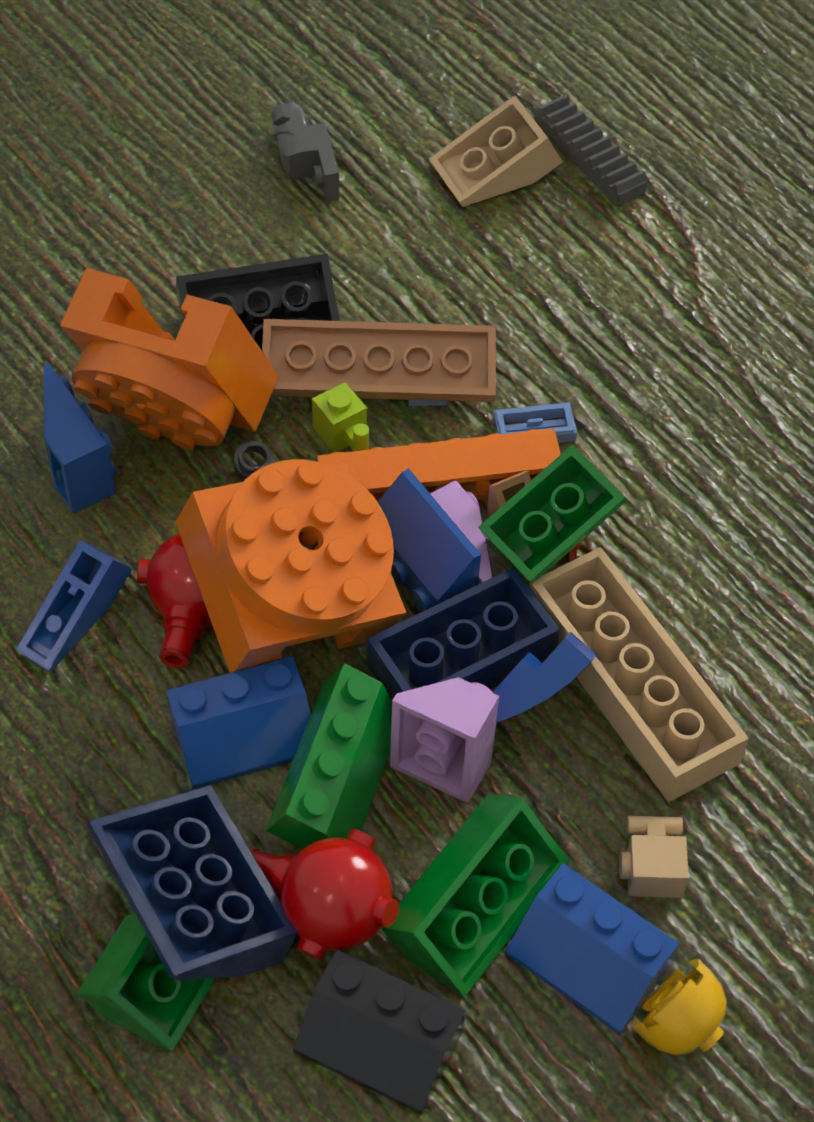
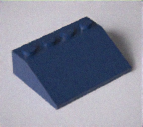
M211 785L89 821L87 827L172 981L242 977L283 962L298 930L287 918L280 900Z

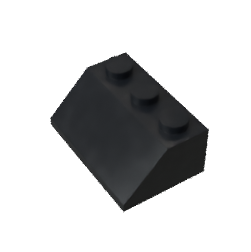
M336 949L313 992L293 1047V1052L422 1115L463 1033L466 1010Z

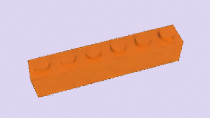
M553 428L544 430L531 429L525 432L509 434H490L483 437L466 439L453 438L447 441L412 443L405 446L388 448L375 447L369 450L344 453L333 452L327 455H318L317 462L330 465L347 461L354 479L362 484L374 496L377 502L397 477L407 469H410L430 494L456 480L466 492L470 491L477 500L488 499L490 485L523 471H528L532 480L559 457L561 453L555 429Z

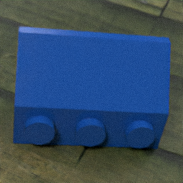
M410 469L403 471L379 499L378 504L388 520L393 538L392 577L398 584L403 583L411 593L413 603L420 612H423L478 585L481 553Z
M293 656L166 690L170 718L192 790L292 762L311 715L306 692Z
M562 864L536 896L508 945L505 954L621 1035L672 966L679 942L580 874Z

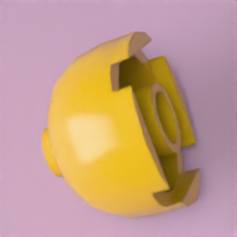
M693 959L688 962L694 970L687 975L678 969L668 977L643 1004L642 1008L645 1011H650L641 1023L636 1017L632 1022V1028L646 1042L659 1051L671 1055L688 1054L699 1047L705 1052L714 1046L723 1035L724 1031L719 1025L726 1014V997L721 983L700 959Z

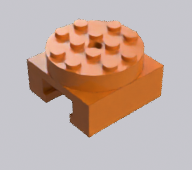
M89 268L85 269L60 326L82 350L72 374L73 389L90 399L88 405L92 409L109 415L112 413L138 426L137 432L147 438L158 440L161 435L170 438L175 445L187 450H193L195 445L216 446L221 444L229 425L256 432L279 376L231 306L186 295L181 307L185 319L176 339H174L171 333L163 331L141 303L143 297L129 279Z
M303 459L271 463L252 473L244 482L192 492L175 521L230 673L280 660L283 658L281 652L287 646L332 635L335 638L338 649L366 643L368 638L394 626L406 613L391 574L394 547L388 520L374 496L354 479L347 461L330 465ZM301 543L306 545L309 549L303 547Z

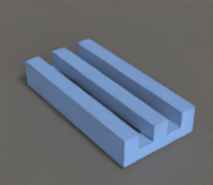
M570 402L493 410V423L496 425V434L554 428L558 443L576 441L577 429ZM563 417L565 418V419H557V420L543 421L544 419L563 418ZM528 421L527 423H519V424H509V425H505V423H515V422Z

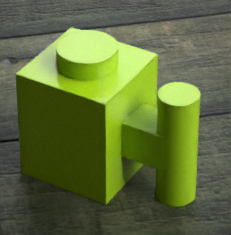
M346 382L312 398L313 429L332 453L339 452L348 446L353 451L369 450L367 407Z

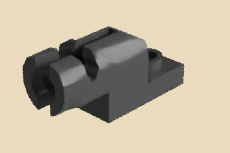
M284 103L274 107L271 112L273 120L271 124L277 139L276 144L284 169L292 178L313 177L315 187H322L325 201L339 199V171L326 124L310 125L305 116L304 109L294 103Z

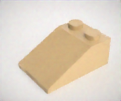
M515 95L429 158L462 207L534 184L563 162L548 137Z

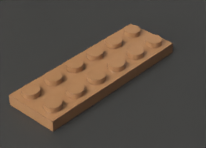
M264 319L262 352L279 376L271 396L316 397L346 382L358 398L495 402L496 326Z

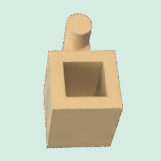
M627 817V834H645L631 835L627 852H620L619 876L620 879H627L628 896L683 898L689 879L686 836H666L682 835V817Z

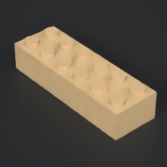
M601 547L542 575L533 584L529 585L530 590L560 629L557 646L572 632L597 655L577 676V679L668 803L741 763L749 738Z

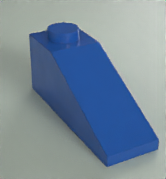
M80 540L16 650L48 671H53L112 605L133 568L100 548Z

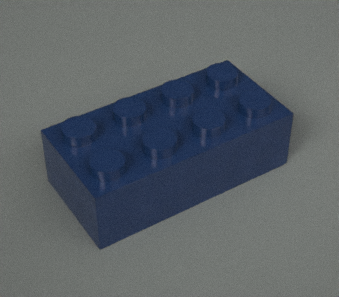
M513 567L368 638L367 667L376 680L383 683L392 700L397 693L458 677L467 682L480 683L492 689L500 685L529 652L543 663L556 649L560 629Z

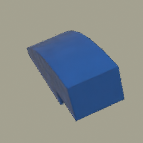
M572 632L564 638L543 663L529 652L493 691L494 694L499 696L496 722L523 713L547 700L576 678L597 655Z

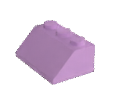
M459 677L397 693L392 700L390 767L469 803L492 761L499 696L492 693L483 684L470 683Z

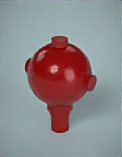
M180 533L162 543L151 560L141 558L137 569V583L147 584L152 604L159 614L164 617L162 625L165 629V639L159 656L160 660L167 666L184 668L189 664L194 643L203 636L205 628L213 627Z
M351 829L347 838H326L316 841L302 849L297 855L288 853L284 856H276L259 849H252L250 851L275 894L281 899V904L287 918L298 930L297 935L301 939L296 949L301 953L322 961L326 950L336 951L337 949L345 951L359 947L372 939L383 926L389 927L394 923L399 905L397 900L392 899V882L383 861L372 850L376 839L369 834L357 829Z

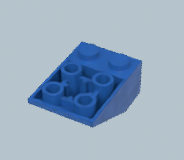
M50 364L44 365V440L54 487L74 514L116 493L113 476L117 475V470L109 455V452L113 450V445L106 431L103 428L97 430L94 426L93 417L87 405L83 401L78 403L75 400L74 392L68 379L64 375L59 377Z

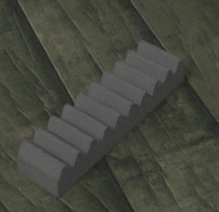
M567 94L538 107L534 111V120L545 135L616 207L645 194L647 186L645 171L637 172L636 162L629 163L626 153L620 155L619 146L617 144L612 146L609 136L603 138L602 129L600 127L595 129L592 119L586 121L585 112L581 111L578 113L577 104L575 102L570 104Z

